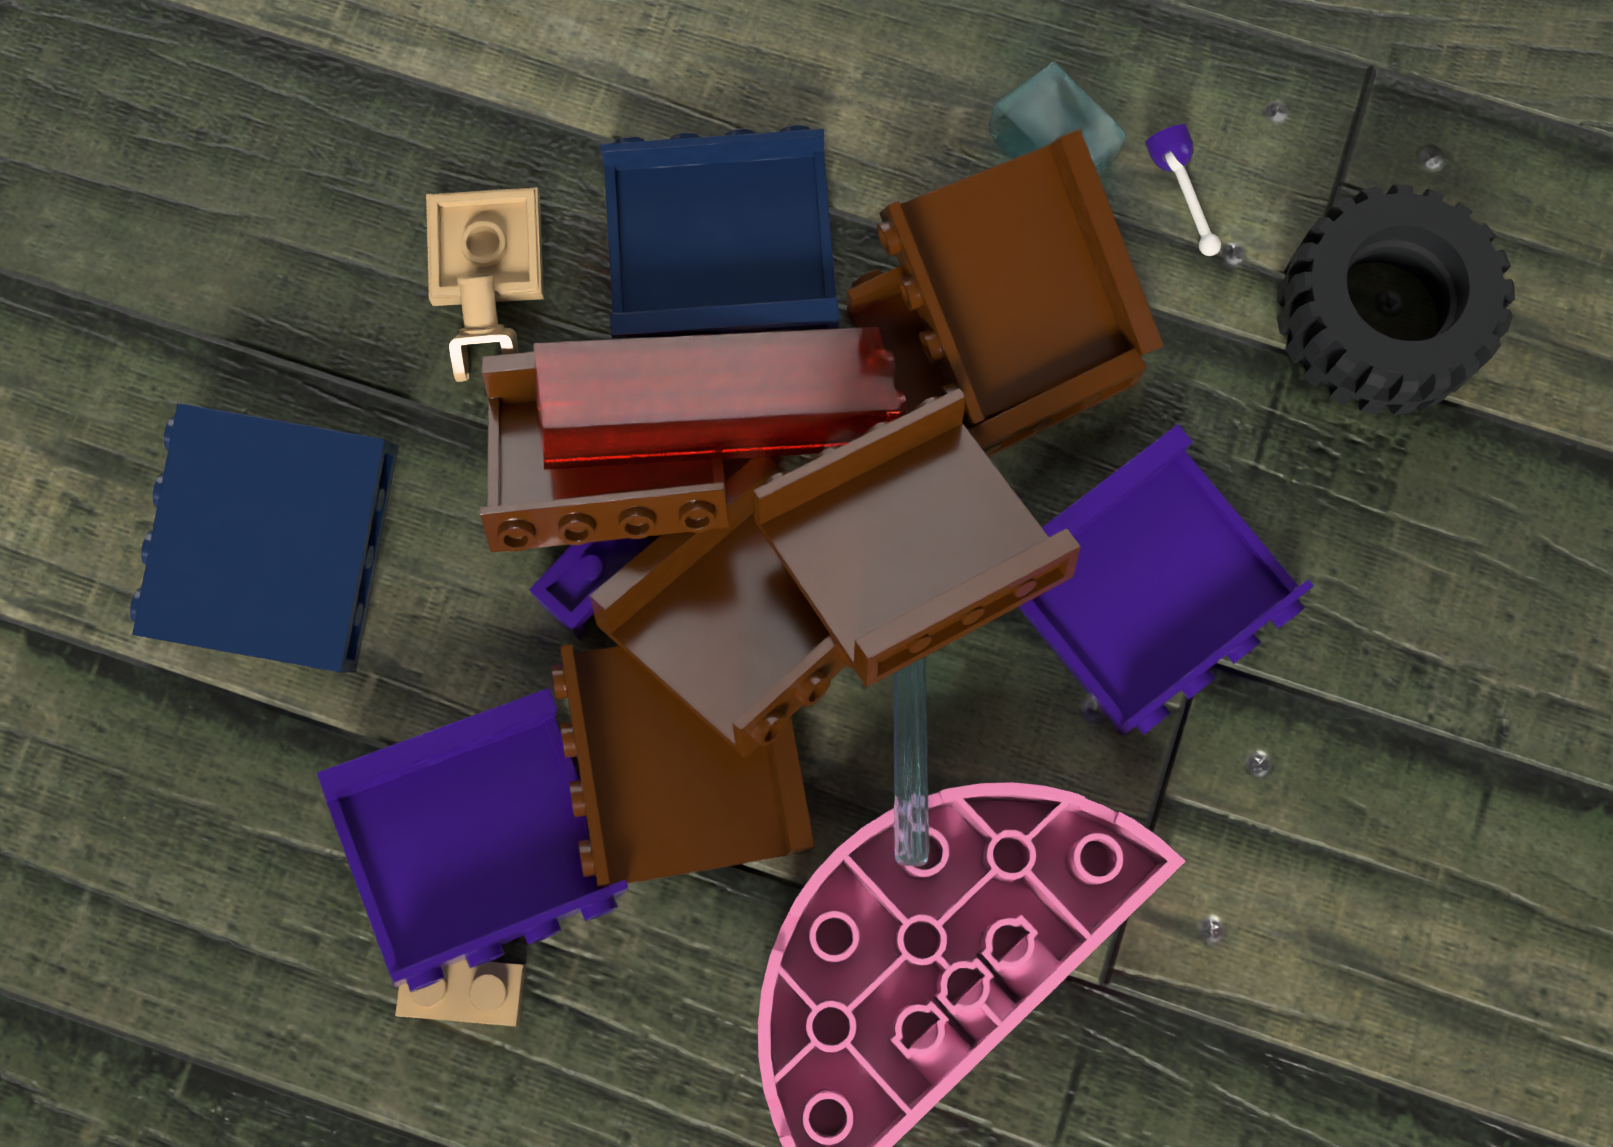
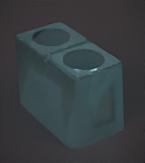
M1055 61L994 103L989 122V132L992 138L1012 159L1047 146L1058 137L1081 129L1098 175L1118 158L1127 135Z

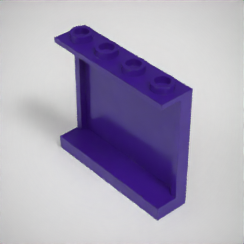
M1178 424L1042 527L1049 537L1067 528L1081 546L1074 577L1019 606V609L1122 736L1135 726L1144 735L1171 714L1164 703L1180 691L1190 699L1217 678L1209 669L1224 656H1227L1235 664L1261 643L1254 634L1270 620L1279 629L1306 607L1299 598L1314 586L1309 579L1298 586L1187 454L1186 451L1193 441Z
M549 688L317 772L320 788L394 988L407 983L410 992L423 989L445 979L446 976L443 968L466 959L469 968L477 967L504 955L501 944L525 936L527 944L530 945L561 932L562 929L559 921L582 913L586 922L619 908L615 898L622 896L628 889L626 880L603 889H598L596 875L583 876L578 841L590 839L586 816L574 817L569 781L579 780L571 757L565 758L562 735L555 719L558 709Z

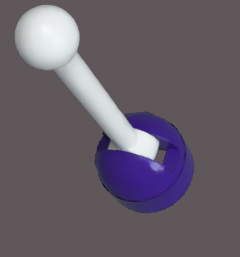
M1178 124L1163 129L1149 137L1145 141V145L1157 167L1163 171L1175 172L1201 237L1199 250L1206 256H1213L1220 251L1221 241L1218 236L1211 233L1185 169L1194 152L1193 140L1186 124Z

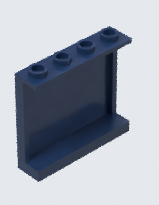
M792 125L781 129L779 132L755 133L749 129H735L727 132L724 136L700 137L694 133H679L666 140L645 141L639 137H623L617 139L614 143L600 144L605 171L612 296L610 330L613 343L710 334L711 346L721 347L834 339L839 337V309L835 291L824 158V129H810L803 125Z
M177 403L175 416L168 420L164 432V446L168 450L164 473L157 477L153 488V504L157 507L153 530L146 534L142 545L141 558L143 564L146 565L142 587L138 588L134 593L130 606V617L135 622L132 635L329 671L356 673L399 446L376 437Z

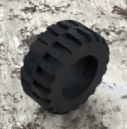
M1393 184L1386 195H1383L1380 187L1375 186L1359 191L1354 200L1345 197L1331 206L1324 217L1318 218L1284 270L1286 276L1279 285L1276 301L1280 306L1284 307L1277 316L1279 333L1282 335L1290 334L1292 338L1285 349L1293 363L1302 360L1308 367L1303 377L1310 384L1316 387L1320 382L1324 383L1333 390L1329 398L1342 405H1345L1350 399L1360 401L1359 410L1362 412L1378 414L1386 405H1389V411L1393 415L1411 413L1418 405L1429 408L1441 402L1451 392L1455 393L1494 356L1501 346L1499 339L1509 331L1513 314L1510 309L1506 308L1515 300V285L1512 279H1504L1503 276L1511 267L1506 252L1503 249L1495 251L1491 244L1497 236L1486 223L1479 227L1469 218L1473 212L1461 202H1458L1453 207L1442 201L1445 196L1443 193L1428 188L1422 195L1413 194V186ZM1382 262L1401 267L1412 273L1428 289L1435 303L1438 323L1436 335L1431 339L1422 341H1403L1390 338L1373 329L1361 318L1352 304L1347 287L1348 270L1353 266L1363 263Z

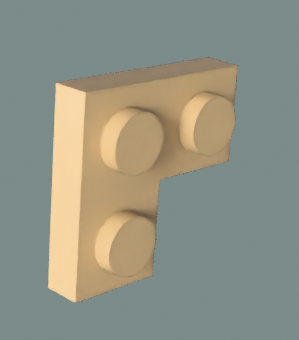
M464 959L443 968L446 978L433 985L414 992H410L407 983L399 986L395 1016L520 1026L526 965L487 962L477 967L469 968L467 960Z

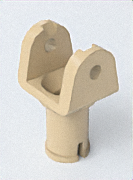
M477 274L457 278L464 328L459 329V334L449 344L453 374L456 382L468 381L467 344L500 342L502 355L518 353L516 332L512 328H504L503 324H498L493 274Z

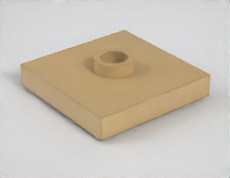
M537 187L426 194L429 300L432 306L461 304L457 278L477 274H493L495 302L544 299L540 194Z

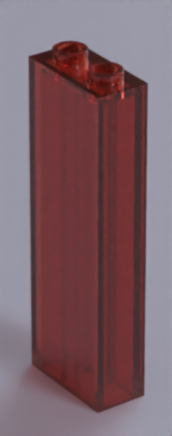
M879 327L534 343V386L544 470L819 454L827 448L841 447L862 437L872 426L880 422H892L907 414L905 394L902 390L896 391L894 386V355L892 350L884 349Z

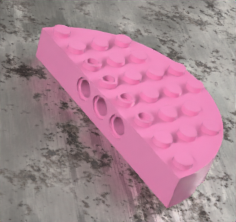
M1014 782L979 783L948 788L898 806L862 827L825 860L799 893L780 928L768 960L761 990L758 1017V1057L763 1091L782 1147H893L1186 861L1160 837L1121 812L1117 813L1104 805L1085 799V796L1034 784Z

